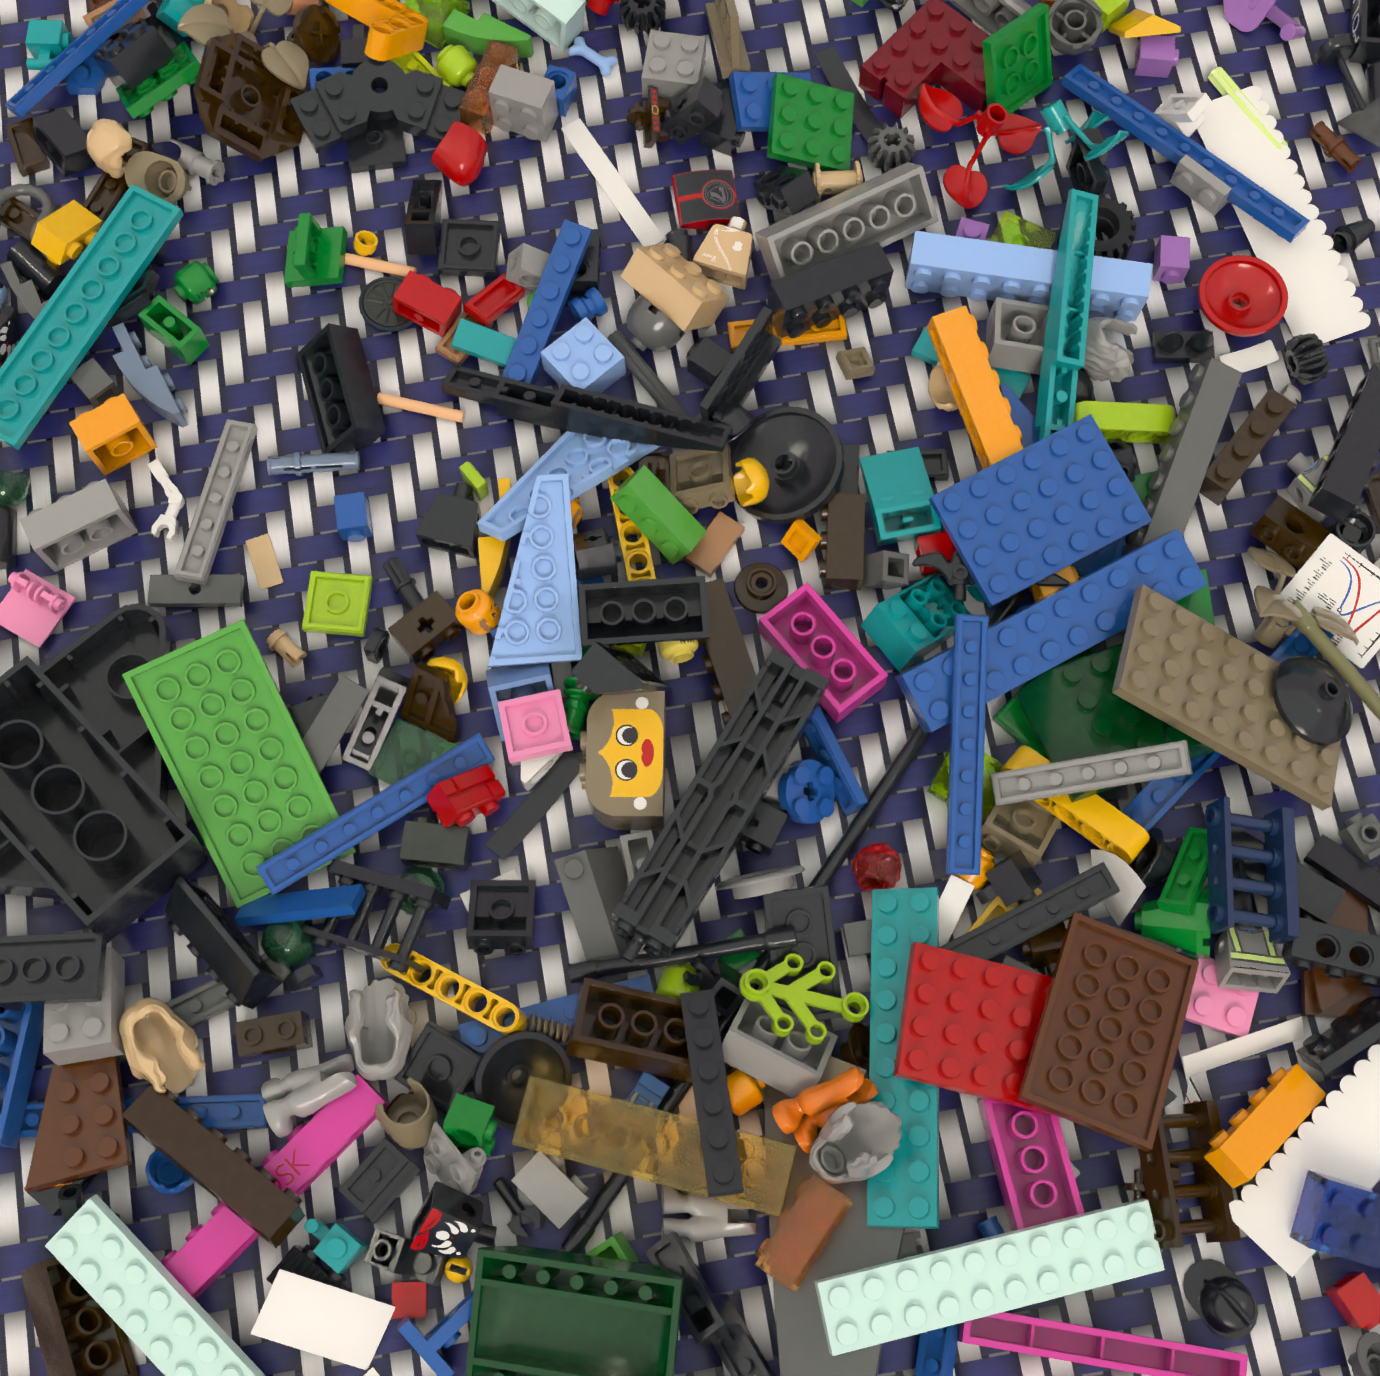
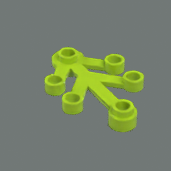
M795 953L788 954L783 962L767 971L757 968L746 971L739 982V989L742 995L750 1001L759 1002L772 1019V1030L777 1036H788L794 1027V1021L790 1015L782 1012L773 997L786 1001L805 1027V1039L813 1045L823 1042L827 1035V1029L823 1023L816 1020L806 1005L841 1013L847 1021L854 1023L863 1020L869 1010L867 998L858 992H851L844 999L808 991L819 983L828 984L833 980L836 969L828 961L820 962L815 970L788 986L775 983L785 975L797 976L801 972L804 961L800 955ZM788 962H795L798 968H791ZM820 969H826L830 976L822 975ZM750 984H758L761 990L753 989ZM852 1006L856 1008L858 1014L850 1012L848 1010V1007ZM778 1022H785L788 1025V1028H780L778 1026ZM811 1029L818 1030L821 1036H813L811 1034Z

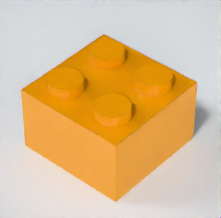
M124 393L107 399L101 406L91 411L83 412L75 420L69 422L85 452L104 476L158 447Z

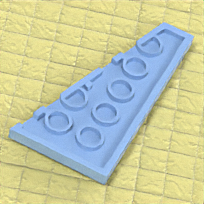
M566 431L477 522L479 530L502 542L522 531L537 475L568 473L570 501L661 446Z
M568 473L537 475L488 667L572 662L582 659Z

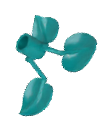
M1057 99L1040 111L1048 125L1043 128L1049 149L1048 161L1019 182L1003 186L1006 190L1012 191L1027 188L1041 180L1054 168L1053 164H1055L1056 158L1051 132L1055 131L1056 135H1060L1070 129L1073 135L1064 141L1065 144L1074 142L1076 135H1078L1092 150L1083 157L1085 161L1105 154L1116 144L1123 141L1129 135V132L1119 130L1117 134L1107 138L1101 144L1092 143L1082 131L1087 128H1098L1109 118L1108 114H1101L1093 110L1085 123L1079 128L1072 121L1062 100Z

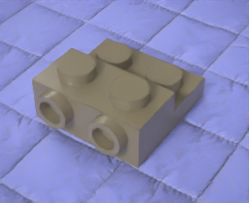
M726 444L723 452L690 449L670 454V492L691 515L697 513L700 508L712 506L713 508L721 509L726 507L729 502L736 501L729 444Z
M1034 800L1001 806L995 804L982 826L981 843L986 850L990 852L999 851L1008 857L1021 850L1034 869L1061 820Z

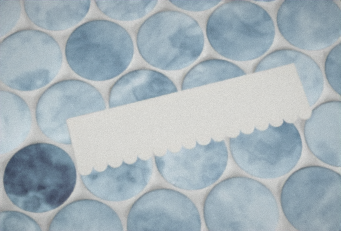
M1250 86L1241 90L1258 111L1239 91L1235 93L1282 146L1281 150L1272 144L1229 94L1212 100L1204 110V121L1197 128L1206 149L1310 220L1306 229L1289 243L1232 204L1256 258L1267 262L1275 268L1286 284L1288 305L1283 316L1292 336L1315 333L1318 339L1326 343L1368 327L1371 321L1369 315L1359 312L1363 308V302L1360 298L1353 296L1356 290L1355 285L1350 281H1344L1348 277V270L1344 266L1338 265L1341 261L1340 254L1335 250H1330L1334 244L1333 239L1328 235H1322L1326 231V224L1322 220L1316 219L1319 215V209L1315 205L1309 204L1312 200L1311 193L1308 190L1301 189L1305 184L1304 178L1301 175L1294 174L1298 168L1297 163L1287 159L1291 152L1288 146L1281 144L1284 138L1283 134L1279 130H1272L1277 122L1273 116L1266 115L1270 108L1267 102L1260 100L1263 94L1262 90L1257 86Z
M1379 1044L1369 1048L1368 1059L1370 1061L1359 1060L1355 1064V1076L1347 1075L1341 1079L1340 1089L1342 1092L1335 1090L1328 1093L1326 1097L1328 1108L1319 1106L1313 1110L1312 1120L1314 1123L1303 1122L1298 1128L1299 1138L1291 1137L1285 1141L1284 1152L1286 1155L1284 1153H1275L1270 1158L1269 1164L1272 1170L1264 1168L1257 1172L1255 1181L1258 1186L1249 1184L1243 1187L1241 1197L1244 1202L1233 1200L1229 1203L1233 1222L1291 1277L1300 1270L1380 1180Z

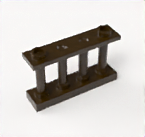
M1217 1100L1183 1104L1184 1114L1162 1115L1161 1113L1152 1150L1145 1152L1139 1149L1146 1198L1149 1201L1153 1225L1156 1230L1154 1239L1158 1241L1160 1249L1184 1247L1182 1235L1205 1233L1207 1243L1241 1240L1239 1227L1233 1222L1229 1203L1234 1200L1232 1187L1203 1157L1212 1148L1209 1141L1222 1130ZM1187 1127L1191 1148L1167 1150L1164 1129ZM1193 1162L1197 1183L1173 1185L1170 1164ZM1199 1197L1203 1219L1179 1221L1176 1199Z

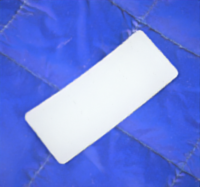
M1268 340L1243 350L1220 355L1219 359L1222 363L1243 373L1279 360V356L1272 341Z

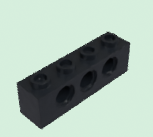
M1299 917L1300 937L1283 943L1282 956L1285 962L1292 963L1291 967L1297 970L1312 971V968L1325 971L1324 975L1330 978L1345 979L1347 976L1358 979V984L1379 987L1380 936ZM1317 942L1322 943L1326 947V958L1317 953ZM1350 950L1355 951L1359 955V966L1350 960Z

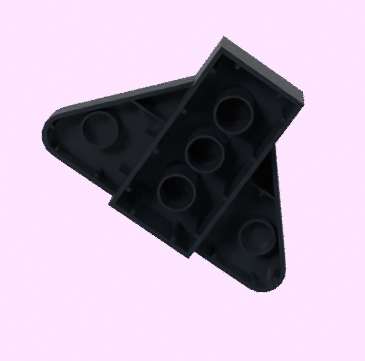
M138 603L124 605L113 611L40 669L26 656L0 676V894L63 899L92 932L103 931L107 934V943L167 894L180 876L186 878L208 859L196 836L167 806L169 769L122 674L173 651L172 636L160 613L150 606Z

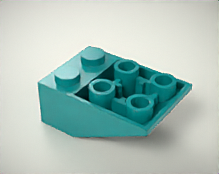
M919 447L859 458L877 546L913 540L919 536L938 533L941 530L940 520L929 502V498L934 493Z
M934 573L877 604L860 626L895 668L901 672L921 660L954 635V615L972 614L961 602L954 601V593L937 573Z

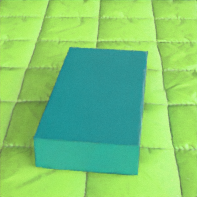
M460 318L450 348L505 368L516 338Z

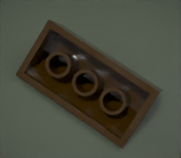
M56 1257L37 1262L20 1273L48 1376H139L127 1334Z

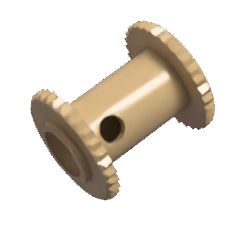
M854 162L853 170L821 171L820 163H815L812 180L819 194V197L815 199V203L821 202V195L840 194L863 183L860 162Z

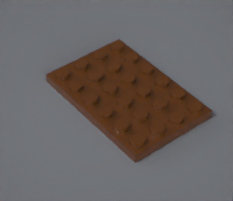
M1074 912L1069 918L1017 1099L1145 1152L1152 1150L1199 962Z

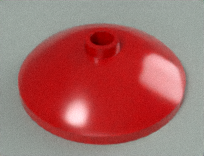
M1234 255L1216 261L1206 270L1199 284L1198 300L1203 314L1215 327L1231 335L1250 337L1263 334L1278 324L1287 309L1288 291L1283 278L1270 264L1256 257Z

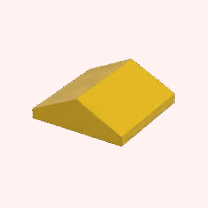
M1136 8L1109 25V32L1123 38L1179 33L1181 32V26Z

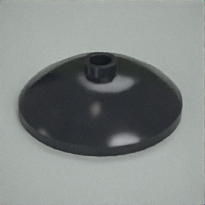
M1307 655L1289 657L1278 665L1272 678V693L1278 712L1288 727L1302 739L1316 745H1331L1342 740L1348 734L1352 725L1353 705L1349 691L1341 677L1326 663Z
M530 1030L512 1032L491 1044L480 1058L473 1080L474 1096L476 1100L495 1106L494 1120L498 1121V1127L510 1131L532 1130L550 1121L564 1106L571 1089L572 1069L565 1051L551 1037ZM516 1070H521L519 1078L512 1079V1074Z

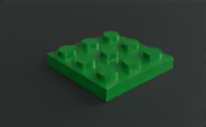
M1039 2L982 41L987 107L992 103L1000 104L1006 109L1008 115L1052 85L1049 5Z
M185 42L172 49L175 56L133 90L121 87L116 88L121 101L133 119L138 116L142 118L150 114L154 110L153 105L161 100L168 101L173 98L178 92L177 89L185 83L191 85L196 82L200 63Z
M777 72L772 78L767 157L814 169V164L819 162L821 171L850 170L854 93Z

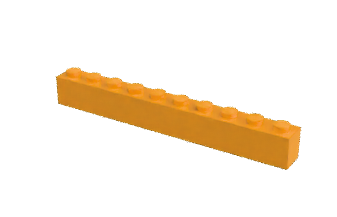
M965 305L933 316L926 327L982 469H985L1023 449L1021 431L1012 422L1009 401L1006 397H1002L999 389V376L996 370L990 367L988 349L983 341L980 342L976 332L978 327L974 315L969 314ZM1068 566L1055 573L1068 580L1069 584L1079 579L1074 566ZM1034 584L1030 587V590L1036 602L1065 586H1038Z

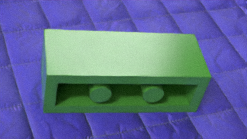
M645 465L630 475L610 497L672 564H675L691 553L707 532Z

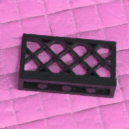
M765 306L762 308L700 403V413L697 418L711 421L714 411L725 402L743 405L782 345V339L773 335L772 310Z

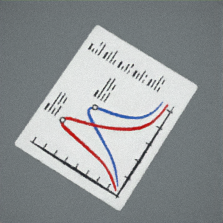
M1329 534L1280 595L1291 603L1298 599L1308 612H1312L1313 607H1320L1344 619L1355 632L1359 640L1358 645L1356 646L1354 641L1333 633L1331 634L1334 636L1330 640L1346 658L1358 667L1364 668L1380 649V569L1336 536Z

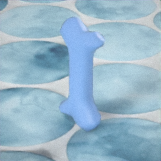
M583 36L575 37L574 45L568 48L569 56H583L599 67L602 76H609L611 74V67L617 64L616 56L605 57L586 45Z

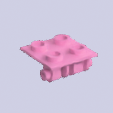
M27 569L24 572H12L8 578L12 588L0 603V626L40 649L76 598Z

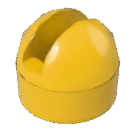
M365 230L357 232L353 242L356 253L361 256L372 255L378 244L376 235Z
M467 1256L461 1259L451 1257L447 1261L445 1274L451 1282L457 1284L464 1283L472 1276L473 1264ZM451 1264L467 1268L466 1274L463 1275L459 1272L451 1271Z

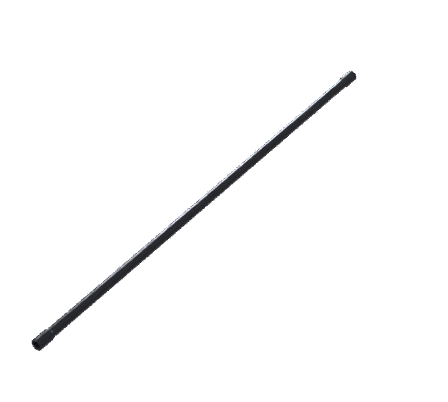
M1030 587L1002 601L990 618L988 627L1012 615ZM918 724L868 797V803L860 809L808 887L829 885L932 732L924 733ZM764 950L752 969L757 968L764 971L771 969L768 950ZM756 983L750 984V986L755 990H758V988L760 987ZM743 1001L729 1018L722 1014L719 1016L718 1024L721 1043ZM676 1079L655 1113L624 1155L584 1216L577 1221L561 1246L568 1252L581 1254L595 1233L597 1225L692 1087V1083Z

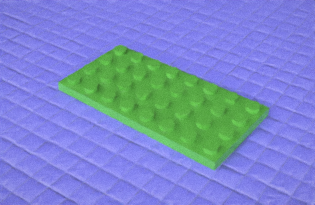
M245 619L122 674L237 908L271 893L257 871L256 866L339 817L338 811ZM353 846L334 859L340 860L355 853V847ZM332 860L315 869L314 871L310 872L309 874L330 865Z

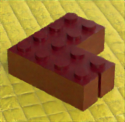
M928 0L861 65L858 87L878 101L881 98L883 81H885L882 105L899 118H902L918 102L919 91L923 83L931 87L937 83L975 112L978 110L983 112L987 108L982 41L988 38L989 35L942 0Z

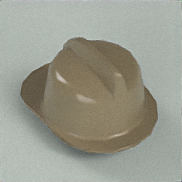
M141 151L129 158L125 166V179L128 187L133 184L171 204L176 203L187 191L192 189L185 170L180 163L172 158L150 151Z

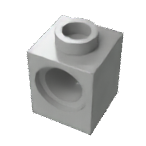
M522 243L508 254L506 280L535 291L550 254Z

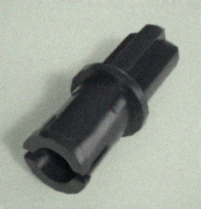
M392 557L383 563L385 572L395 586V594L401 596L409 611L424 601L415 586V578H410L399 558Z

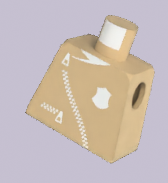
M736 216L731 217L728 227L714 224L693 258V263L702 269L701 273L708 279L743 290L746 289L753 243V235L744 232L747 225L744 219Z

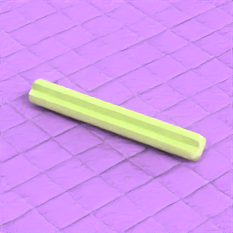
M1222 67L1213 69L1208 76V80L1222 96L1229 94L1272 144L1281 150L1282 146L1235 93L1239 91L1258 111ZM1283 139L1281 144L1288 146V143Z

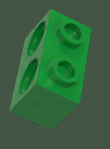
M456 1093L444 1120L443 1131L461 1154L478 1147L486 1153V1156L490 1157L496 1142L494 1134L498 1125V1121L494 1120L495 1106Z

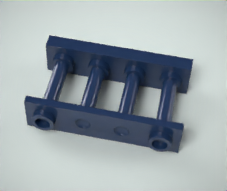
M1222 797L1206 805L1204 820L1207 825L1209 882L1207 917L1210 921V933L1217 934L1233 928L1235 922L1267 927L1270 943L1283 944L1299 938L1300 922L1294 809L1281 807L1264 815V818L1230 813V797ZM1231 826L1262 831L1265 835V850L1233 845L1231 843ZM1232 858L1264 863L1266 866L1267 882L1234 877ZM1233 890L1266 895L1268 914L1234 909Z

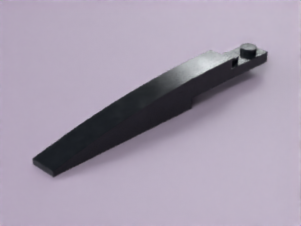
M453 365L441 384L442 391L445 394L496 406L499 416L574 433L606 437L608 439H620L621 441L626 440L634 443L723 452L733 431V426L562 384L559 390L556 391Z

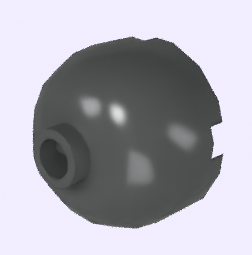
M1057 0L1053 3L1049 10L1050 43L1056 51L1064 55H1076L1086 52L1095 44L1101 34L1103 23L1101 8L1094 0Z
M641 294L628 311L626 319L627 328L633 335L630 341L643 352L646 348L655 352L667 351L674 347L686 334Z

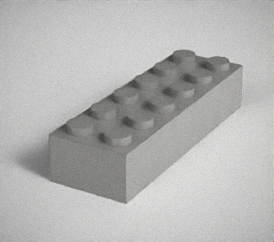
M907 162L755 232V236L770 279L773 281L875 242H879L881 247H885L939 220L923 166Z

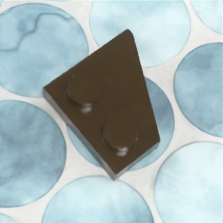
M420 661L414 667L400 717L453 743L459 737V729L449 677L447 674Z

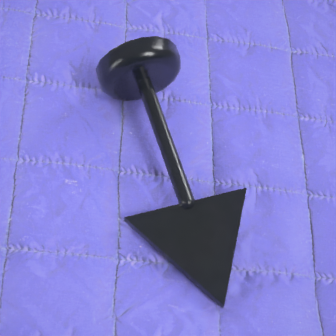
M1350 34L1336 36L1319 47L1315 53L1317 63L1323 67H1331L1338 64L1359 109L1336 122V124L1380 147V98L1365 105L1345 62L1356 48L1354 37Z

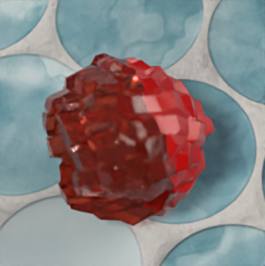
M876 843L863 847L856 854V857L851 860V871L859 888H862L863 891L891 889L900 880L901 858L894 849L888 846V843Z

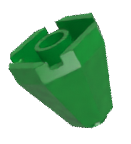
M1202 888L1192 915L1162 911L1157 904L1159 899L1143 903L1141 912L1135 911V931H1141V936L1176 947L1177 952L1193 958L1209 959L1210 946H1208V939H1210V921L1207 917L1209 907L1208 888Z

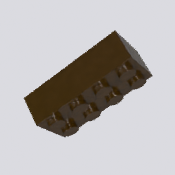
M584 977L577 995L566 1055L692 1083L680 999Z

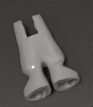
M350 1054L335 1057L316 1066L292 1071L281 1080L272 1078L263 1083L261 1093L267 1102L263 1104V1111L270 1128L276 1136L283 1138L291 1134L294 1128L292 1115L307 1117L357 1087L356 1076L351 1073L354 1070V1060Z
M671 1182L662 1183V1214L689 1213L690 1218H662L661 1239L670 1232H677L680 1238L686 1237L691 1242H704L718 1238L756 1234L757 1223H747L745 1221L731 1223V1209L741 1211L757 1209L756 1197L725 1195L708 1198V1191L691 1190L687 1194L682 1195Z

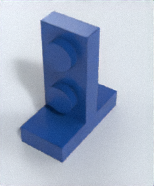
M474 1289L426 1335L421 1332L408 1315L396 1324L398 1331L437 1376H452L455 1373L452 1366L438 1349L442 1346L445 1349L450 1347L461 1335L458 1330L468 1321H471Z

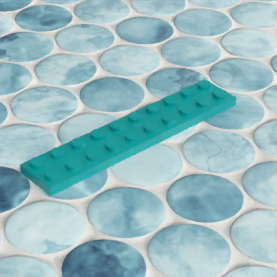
M131 184L0 368V441L17 450L21 448L184 215L181 208Z
M937 887L872 889L869 1079L877 1087L878 1094L869 1102L881 1101L884 1105L889 1106L891 1112L900 1116L902 1121L900 1127L902 1138L899 1141L900 1146L894 1150L893 1161L890 1165L875 1176L868 1178L867 1226L869 1228L939 1229V1087L893 1076L910 946L914 942H919L939 948V890Z

